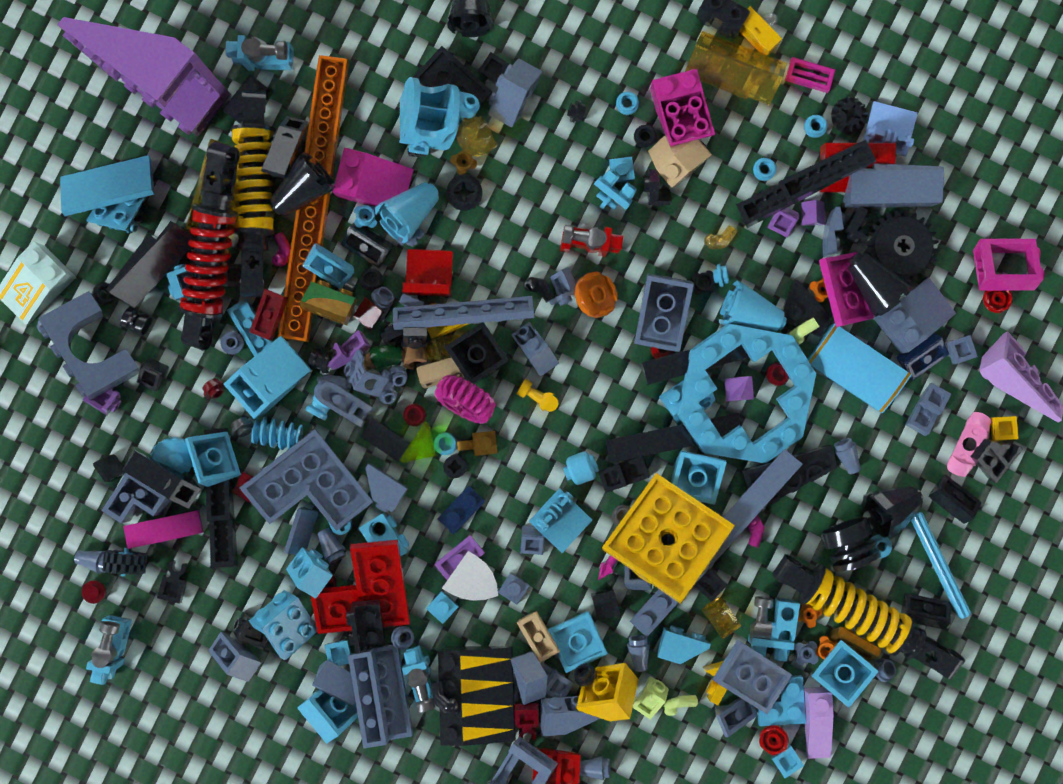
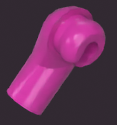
M757 515L747 526L751 532L748 544L759 548L765 527Z

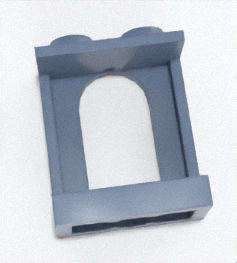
M519 736L510 747L508 755L489 784H508V777L519 759L538 772L532 784H546L558 763Z

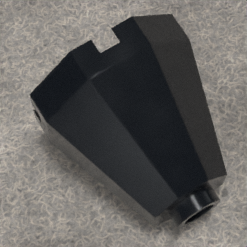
M913 486L871 491L863 495L862 508L864 513L869 512L871 517L867 519L881 537L889 536L888 538L892 539L903 531L922 508L923 495L919 489Z

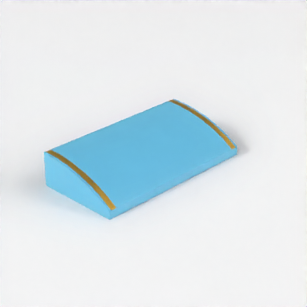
M835 323L829 326L808 358L809 363L814 369L880 413H883L912 375L843 328L836 327Z

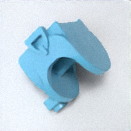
M409 77L399 99V143L410 144L408 146L409 152L428 155L429 148L448 150L457 134L460 117L473 118L479 110L480 104L478 99L470 93L459 92L458 86L446 84L438 87H425L420 85L418 78Z

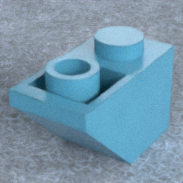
M671 625L670 629L663 627L656 655L658 658L682 664L710 649L711 644L708 640H705L706 636L693 632L692 635L683 633L684 629Z

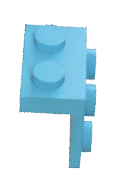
M285 590L275 595L270 603L264 608L259 609L255 616L249 620L253 628L266 636L279 657L283 660L288 659L317 633L315 623L299 598Z

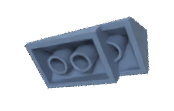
M874 163L872 169L863 168L849 176L842 208H857L859 206L863 208L932 207L943 202L944 167Z

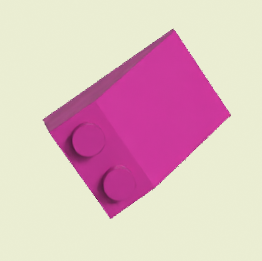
M344 147L333 193L338 198L376 207L381 202L409 190L414 169L365 152Z

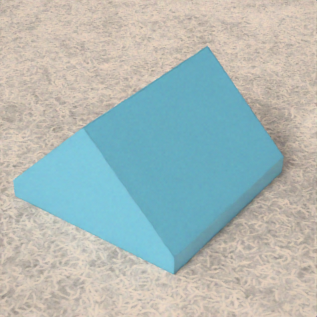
M228 432L193 436L185 439L199 484L209 487L241 475Z
M681 450L674 463L671 483L696 500L715 505L727 462L726 460Z

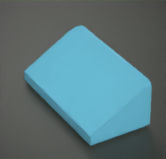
M317 243L313 245L303 263L304 268L339 289L343 288L344 284L354 274V267Z

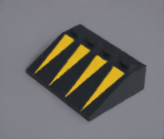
M445 646L438 650L439 682L442 681L444 696L448 699H456L458 704L457 710L451 711L450 714L444 713L439 709L441 745L468 746L516 740L514 673L511 662L513 646Z

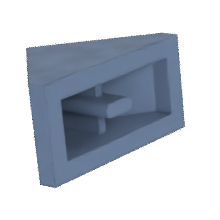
M531 651L511 658L522 703L525 705L546 696L548 676L534 652Z

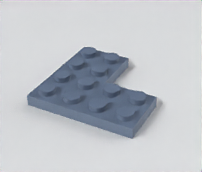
M316 429L240 487L241 491L269 524L306 495L336 531L373 503L370 496Z

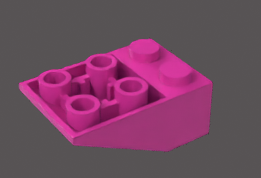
M697 69L652 80L650 91L670 147L715 135Z

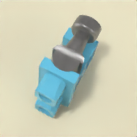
M238 35V42L226 41V56L232 58L233 64L243 65L248 71H255V67L261 70H293L294 48L290 42L277 41L275 45L261 44L254 37L247 39L245 35Z
M756 596L754 605L759 608L756 621L750 625L748 642L753 650L766 657V648L769 647L774 648V660L787 661L790 650H794L800 603L796 600L775 598L774 621L772 622L768 621V609L773 607L774 599Z
M113 615L102 618L99 629L103 633L100 646L91 653L92 660L87 662L86 667L87 670H92L91 683L106 684L107 679L115 678L116 669L124 665L125 658L121 657L126 649L132 619Z
M420 645L408 648L403 653L406 661L402 667L403 675L409 673L407 683L413 689L417 712L429 711L436 707L431 690L429 656L423 657Z

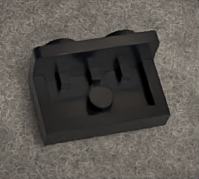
M704 0L699 7L696 17L703 25L707 27L712 26L719 30L718 32L726 38L731 37L735 40L750 11L732 0Z

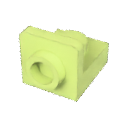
M650 676L644 689L634 699L633 708L651 720L666 702L669 691L668 687L663 682Z

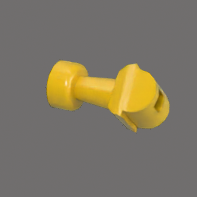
M525 379L517 395L525 398L526 395L539 404L542 411H555L558 407V400L553 396V393H543L532 388L533 383Z

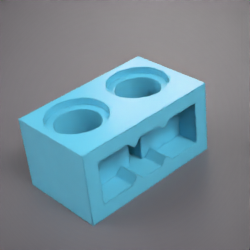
M384 512L359 527L367 542L398 539L400 556L409 551L407 548L409 542L404 534L399 535L395 528L397 523L391 514L387 516ZM377 522L383 523L386 527V531L382 535L375 532L374 526Z
M302 547L286 570L298 589L317 598L333 575L328 569V563L321 559L323 556L314 549L309 551Z

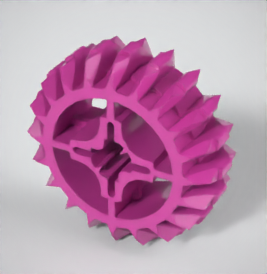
M446 375L436 386L434 395L437 400L447 407L448 410L461 416V418L473 421L474 423L484 424L492 417L496 406L493 398L484 392L483 389L477 387L476 384L470 383L469 380L466 381L462 377L458 378L455 375Z

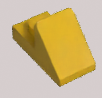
M724 661L706 665L702 668L707 673L715 676ZM712 680L706 691L708 693L707 698L718 706L727 689Z

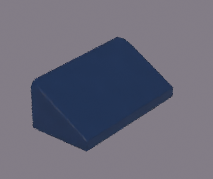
M933 333L910 352L900 354L896 358L901 367L912 374L910 379L913 381L947 357L949 352L942 337Z

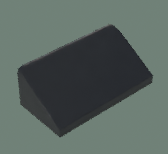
M354 223L349 226L341 243L342 246L377 268L382 266L393 248V244L364 226L361 228L356 227Z
M946 474L942 476L928 496L963 524L975 518L982 503Z
M909 593L904 594L901 613L914 617L915 624L938 629H946L951 624V602Z

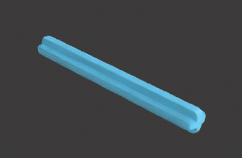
M917 512L911 522L957 617L961 619L971 615L966 601L923 513Z

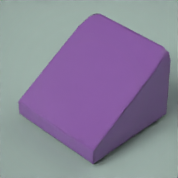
M787 207L772 216L767 228L788 238L799 219V213Z

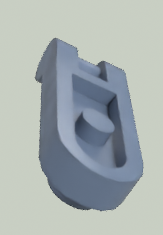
M323 380L315 386L314 395L318 401L361 428L365 424L364 420L367 415L371 414L375 409L332 381ZM358 407L361 408L358 414L355 415L354 412L356 411V409Z

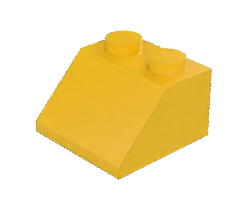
M626 663L595 667L597 675L590 685L581 686L576 706L577 710L607 721L630 719L639 679Z

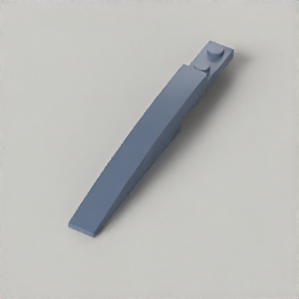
M786 449L779 454L724 515L723 518L734 524L735 527L700 578L802 466V463ZM658 589L630 622L648 637L678 602Z

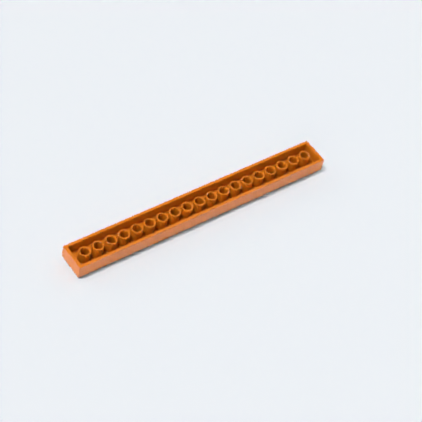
M319 55L305 153L313 157L310 159L312 163L316 164L319 162L333 179L349 62L344 58ZM331 192L296 210L284 296L288 297L280 320L278 337L282 336L288 340L309 342L313 313L303 310L299 304L311 281L314 283L318 282V276L304 268L303 263L315 243L323 247Z

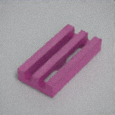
M794 57L790 59V65L784 81L825 93L830 91L836 69ZM796 65L823 74L829 75V77L827 78L820 75H816L815 73L799 70L794 68V66ZM792 74H795V75H798V76H802V77H805V78H809V79H812V80H816V81H819V82H822V83H826V85L821 84V83H817V82H814V81H811V80H807V79H804V78H800V77H797V76H793Z

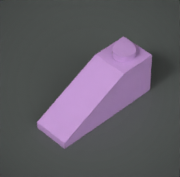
M825 687L804 688L807 758H831L834 718L832 693Z

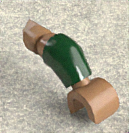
M380 345L372 348L366 355H363V365L366 371L374 368L380 369L386 366L401 365V362H403L405 368L414 370V362L423 363L428 361L426 347L418 349L402 347L401 350V347Z

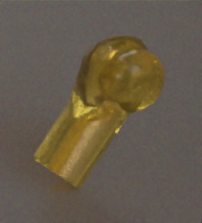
M728 225L722 235H706L704 244L713 250L724 249L738 231Z

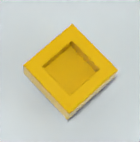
M1017 416L990 418L992 440L1018 439Z

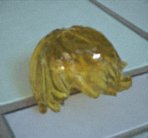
M482 116L464 118L458 127L456 134L458 144L468 155L481 156L492 151L498 145L485 119L482 120Z

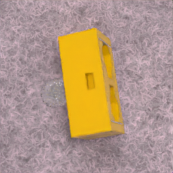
M750 6L748 8L750 13L739 32L766 58L782 40L772 29L777 24L778 18L774 13H768L762 18Z

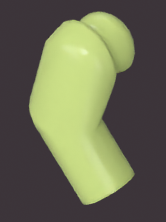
M811 318L791 330L789 335H792L799 345L803 343L804 336L819 328V325L814 318Z
M681 695L666 700L663 705L665 707L664 713L674 716L677 714L676 708L696 707L698 704L697 696Z

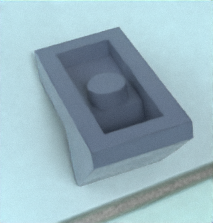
M740 697L729 705L715 707L716 717L725 737L731 736L758 716L755 707Z

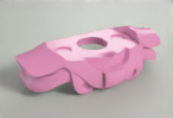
M973 412L967 419L947 463V469L951 473L965 477L973 466H976V463L970 457L974 450H965L963 441L966 438H973L976 441L977 447L984 438L989 439L991 419L987 415Z

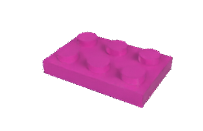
M857 252L819 260L836 327L874 319V315L848 269L850 265L848 261Z

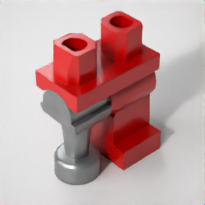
M565 224L560 251L569 253L570 247L585 249L589 253L599 252L598 256L605 257L608 252L619 254V251L622 249L624 236L611 234L612 228L605 227L602 231L598 227L588 230Z

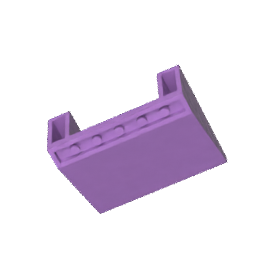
M63 17L58 23V26L65 31L62 35L113 79L118 81L121 78L125 83L124 87L133 94L137 92L142 94V100L150 107L154 108L156 105L162 109L160 114L167 120L172 122L175 119L179 122L178 128L187 135L193 133L199 137L231 95L200 58L174 37Z

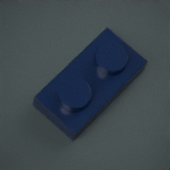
M469 485L437 519L454 535L482 506L485 500Z

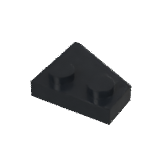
M794 279L782 308L784 317H786L785 324L796 328L809 319L814 318L819 328L810 332V334L822 337L830 314L798 280Z
M984 438L970 457L990 481L997 483L1023 448L1016 444Z

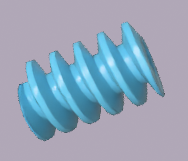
M266 416L263 417L261 422L257 418L253 425L251 441L254 444L260 441L263 446L269 443L272 448L278 445L281 450H284L286 446L287 449H290L303 438V425L300 424L298 429L294 430V423L292 422L288 428H285L284 420L281 421L279 426H276L275 418L272 419L270 424L267 423Z

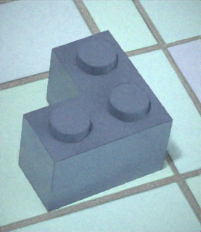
M519 58L513 65L509 64L505 73L501 74L495 86L498 87L497 93H493L488 105L491 108L488 115L513 127L519 120L527 99L536 89L543 71Z
M126 473L101 511L118 522L125 523L131 521L139 507L152 516L162 515L171 500Z

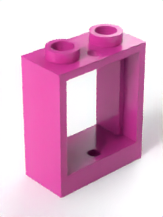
M980 239L973 249L979 291L1035 290L1044 279V269L1040 265L1041 251L1040 248H1037L1036 239ZM992 253H1024L1028 274H995Z

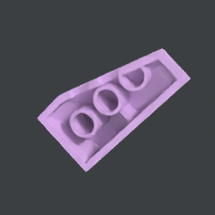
M1008 331L1005 332L982 356L980 365L981 375L995 387L1054 421H1062L1063 405L1047 383H1041L1037 373L1039 370L1036 366L1030 367L1023 357L1026 355L1023 347Z

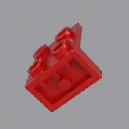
M408 249L406 283H403V293L416 296L451 297L453 252Z

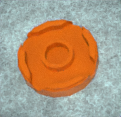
M596 271L585 274L578 280L575 286V298L582 312L590 317L599 318L610 314L614 310L618 294L616 286L607 275L604 276Z

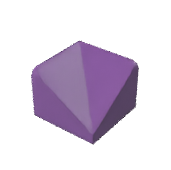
M752 376L725 379L726 401L754 399Z

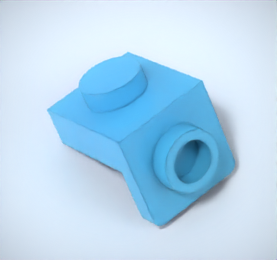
M186 264L175 266L173 268L174 271L166 273L170 283L168 289L175 300L181 301V297L188 298L187 300L192 298L182 294L183 288H189L188 284L183 281V278L194 274L186 271Z

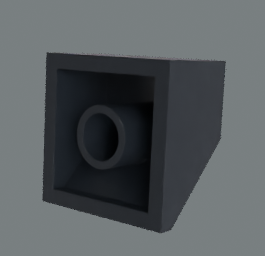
M484 322L444 347L466 381L469 380L472 384L489 377L509 362V359Z

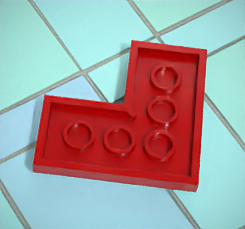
M398 539L351 544L350 552L356 585L323 588L317 598L311 596L318 634L352 631L351 625H347L346 613L350 611L351 604L355 601L380 599L384 627L410 625Z

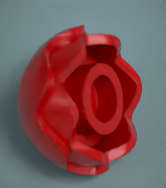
M1010 290L985 291L983 294L985 307L993 313H1002L1011 306L1012 293Z
M770 725L761 731L759 743L762 749L770 755H777L786 751L789 738L783 728L777 725Z

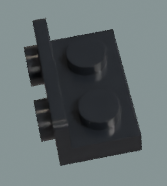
M380 599L352 602L350 611L346 613L347 625L352 627L349 639L350 645L355 647V653H361V646L385 644Z

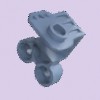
M357 350L344 369L348 383H352L355 391L377 396L385 404L393 403L397 398L394 385L402 386L408 378L405 368L395 365L389 370L383 369L380 375L367 372L363 365L364 356L362 350ZM376 379L377 381L372 389L365 387L367 380Z

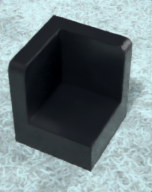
M613 588L591 593L598 620L614 616L621 618Z

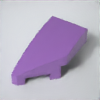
M357 330L342 346L335 343L333 349L336 352L334 358L328 361V367L334 370L346 365L351 361L357 350H362V353H365L371 347L365 335Z

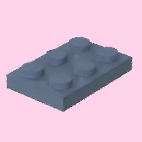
M737 640L712 680L768 714L792 674Z

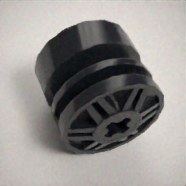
M858 517L841 522L820 533L825 548H837L829 556L830 560L836 561L832 565L834 571L842 572L859 569L881 557L880 549L874 548L877 545L876 540H864L873 532L867 517Z

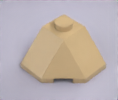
M666 135L648 151L656 170L671 188L679 185L712 155L699 139L670 147Z

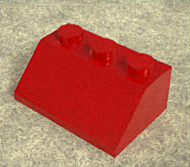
M825 143L820 147V161L857 143ZM868 143L876 159L875 164H895L896 143ZM874 163L866 166L864 169H872ZM849 176L819 192L845 193Z

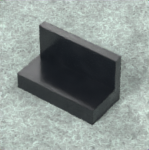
M371 417L369 419L370 423L361 437L397 462H400L412 443L376 418Z

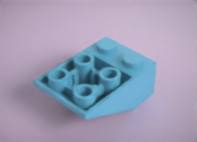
M280 336L239 368L224 385L255 419L266 415L312 370L289 343Z

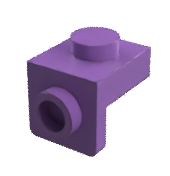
M110 389L91 401L85 395L83 401L108 416L111 411L115 412L121 404V400H119L121 396L116 390Z

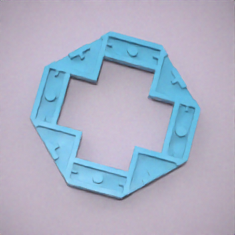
M728 323L690 350L687 373H685L682 388L683 395L677 415L703 453L767 463L803 437L816 372L792 335ZM740 345L743 346L753 362L773 351L794 384L792 388L776 398L787 418L754 442L750 440L740 425L721 437L699 404L702 399L717 390L706 369Z

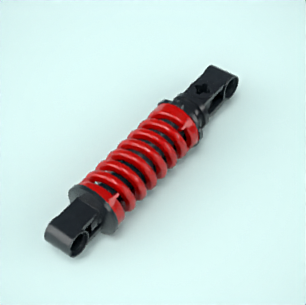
M219 142L211 143L207 149L203 189L200 192L202 201L200 204L192 205V220L199 224L198 227L190 229L191 234L197 235L196 240H189L188 244L190 247L195 248V252L190 251L187 253V258L193 260V264H186L185 269L188 272L195 273V276H185L183 281L186 284L193 285V288L182 289V294L192 297V299L187 300L188 298L181 297L180 304L178 305V310L185 314L181 333L182 343L202 351L207 350L212 344L215 318L223 316V300L220 297L225 294V288L222 285L227 282V276L224 273L229 269L226 260L231 256L227 248L232 246V240L228 236L234 233V228L230 224L235 225L236 217H238V212L231 209V201H234L235 197L233 192L240 153L236 147Z

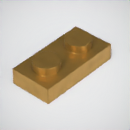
M840 626L830 632V640L834 642L842 640L867 662L878 658L881 649L875 646L874 642H869L866 638H860L851 629Z

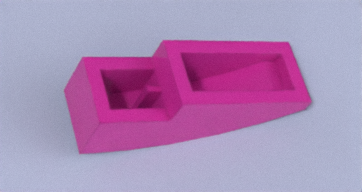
M199 510L123 526L128 549L204 533Z

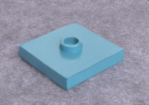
M589 611L548 629L560 650L557 654L566 673L576 669L581 664L590 663L608 654Z

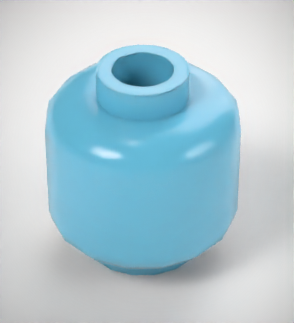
M585 451L568 457L566 460L567 466L563 467L567 480L572 479L576 485L594 480L596 472H599L593 454L589 455Z

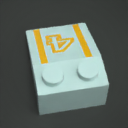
M33 241L17 257L1 282L0 300L28 326L76 276L44 245Z

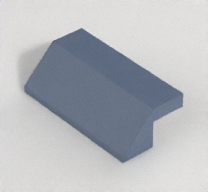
M393 644L362 650L361 653L349 654L348 659L363 749L387 745L389 740L413 736L399 649L394 647Z

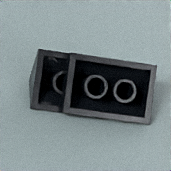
M170 221L158 237L151 234L146 236L105 290L135 308L166 273L191 249L188 244L189 240H196V238L182 226Z

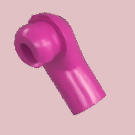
M281 232L273 237L279 249L275 256H272V263L279 267H283L288 263L291 250L284 232Z

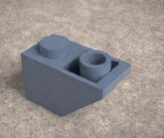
M530 322L511 334L540 377L559 364L547 343Z

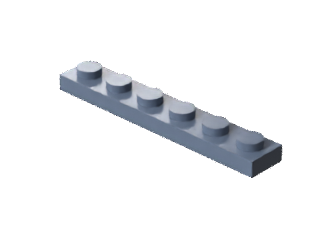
M532 296L393 308L394 330L534 318Z

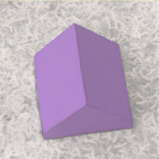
M812 200L801 203V226L825 225L824 202Z

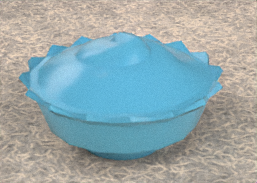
M166 438L158 442L150 454L152 459L180 473L189 472L191 467H193L186 441L183 438Z

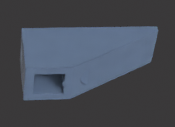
M579 696L542 698L540 702L538 720L543 736L566 735L600 718L577 710L576 706Z

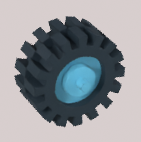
M124 548L121 551H104L102 571L115 574L120 573L121 576H126V574L146 573L148 554L129 551L128 548Z

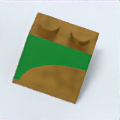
M318 280L317 283L311 281L299 306L303 310L347 326L357 301L356 298L352 297L353 293L340 288L339 292L330 289L331 284Z

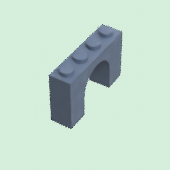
M90 291L39 317L41 325L38 326V329L45 339L49 337L53 342L50 348L57 358L62 356L66 364L63 365V368L69 377L74 376L78 381L75 387L82 397L87 395L91 401L139 374V368L127 349L99 363L80 361L71 353V341L75 333L84 326L103 317L102 310Z

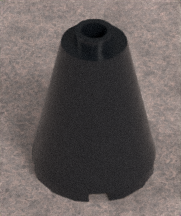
M452 0L447 19L448 29L454 34L455 31L461 32L462 37L486 35L489 28L492 30L493 19L488 0Z
M302 152L271 197V207L277 214L287 216L335 188V185H331L334 182L324 167L319 162L314 164L310 161L313 158L311 155Z
M858 252L848 261L850 263L848 269L875 317L889 312L901 302L899 299L903 293L907 296L912 290V285L868 253L861 255Z

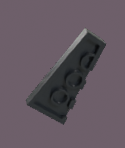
M829 444L794 454L793 456L802 463V466L766 506L775 504L782 497L796 492L803 485L813 482L836 469L837 464L832 446ZM773 461L741 470L746 490L752 486Z

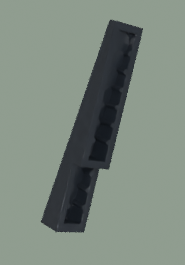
M864 140L736 204L746 228H749L876 162V159L867 141Z
M740 345L707 369L749 358L743 346ZM690 350L640 363L646 385L685 375L688 370Z
M739 413L710 419L721 437L738 425L742 426ZM684 424L605 440L609 463L697 445Z
M228 428L204 430V435L228 432L229 435ZM232 478L206 487L207 521L209 522L210 567L212 569L238 567Z

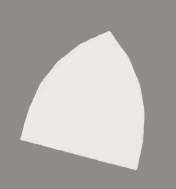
M469 551L442 587V589L450 594L467 600H486L498 596L497 583L493 572L484 561Z

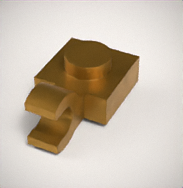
M495 431L472 433L473 440L457 442L458 451L474 449L475 456L497 454Z

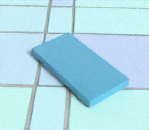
M147 155L61 176V212L64 216L154 195L153 168L150 156Z

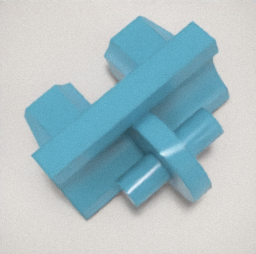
M612 169L603 176H600L594 183L595 186L603 191L597 194V197L603 201L599 207L603 210L608 205L614 210L619 204L624 209H627L633 200L631 199L637 189L628 182L621 191L616 188L614 184L620 176Z

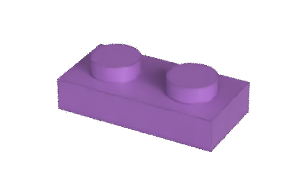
M470 534L434 565L448 580L468 551L478 557L482 556L485 552Z

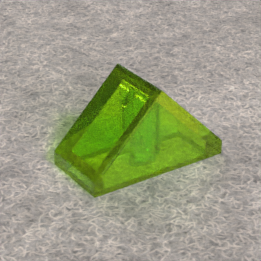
M426 421L423 423L401 457V462L405 463L437 456L430 423Z

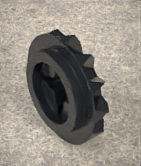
M846 97L840 99L832 108L831 120L835 128L840 132L847 134L856 133L867 123L868 112L866 111L865 104H862L858 98ZM854 108L853 115L856 117H852L846 123L847 114H845L844 111L848 112L850 109Z
M458 175L447 185V200L456 210L468 211L474 209L482 199L483 191L481 184L471 175ZM463 184H465L467 191L474 192L467 195L466 202H464L462 195L457 194L462 191Z

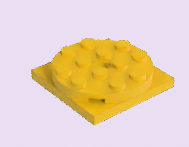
M656 473L603 545L602 550L627 566L638 577L654 585L681 604L702 573L707 569L735 525ZM666 534H670L674 537L675 542L669 546L663 545L661 538Z

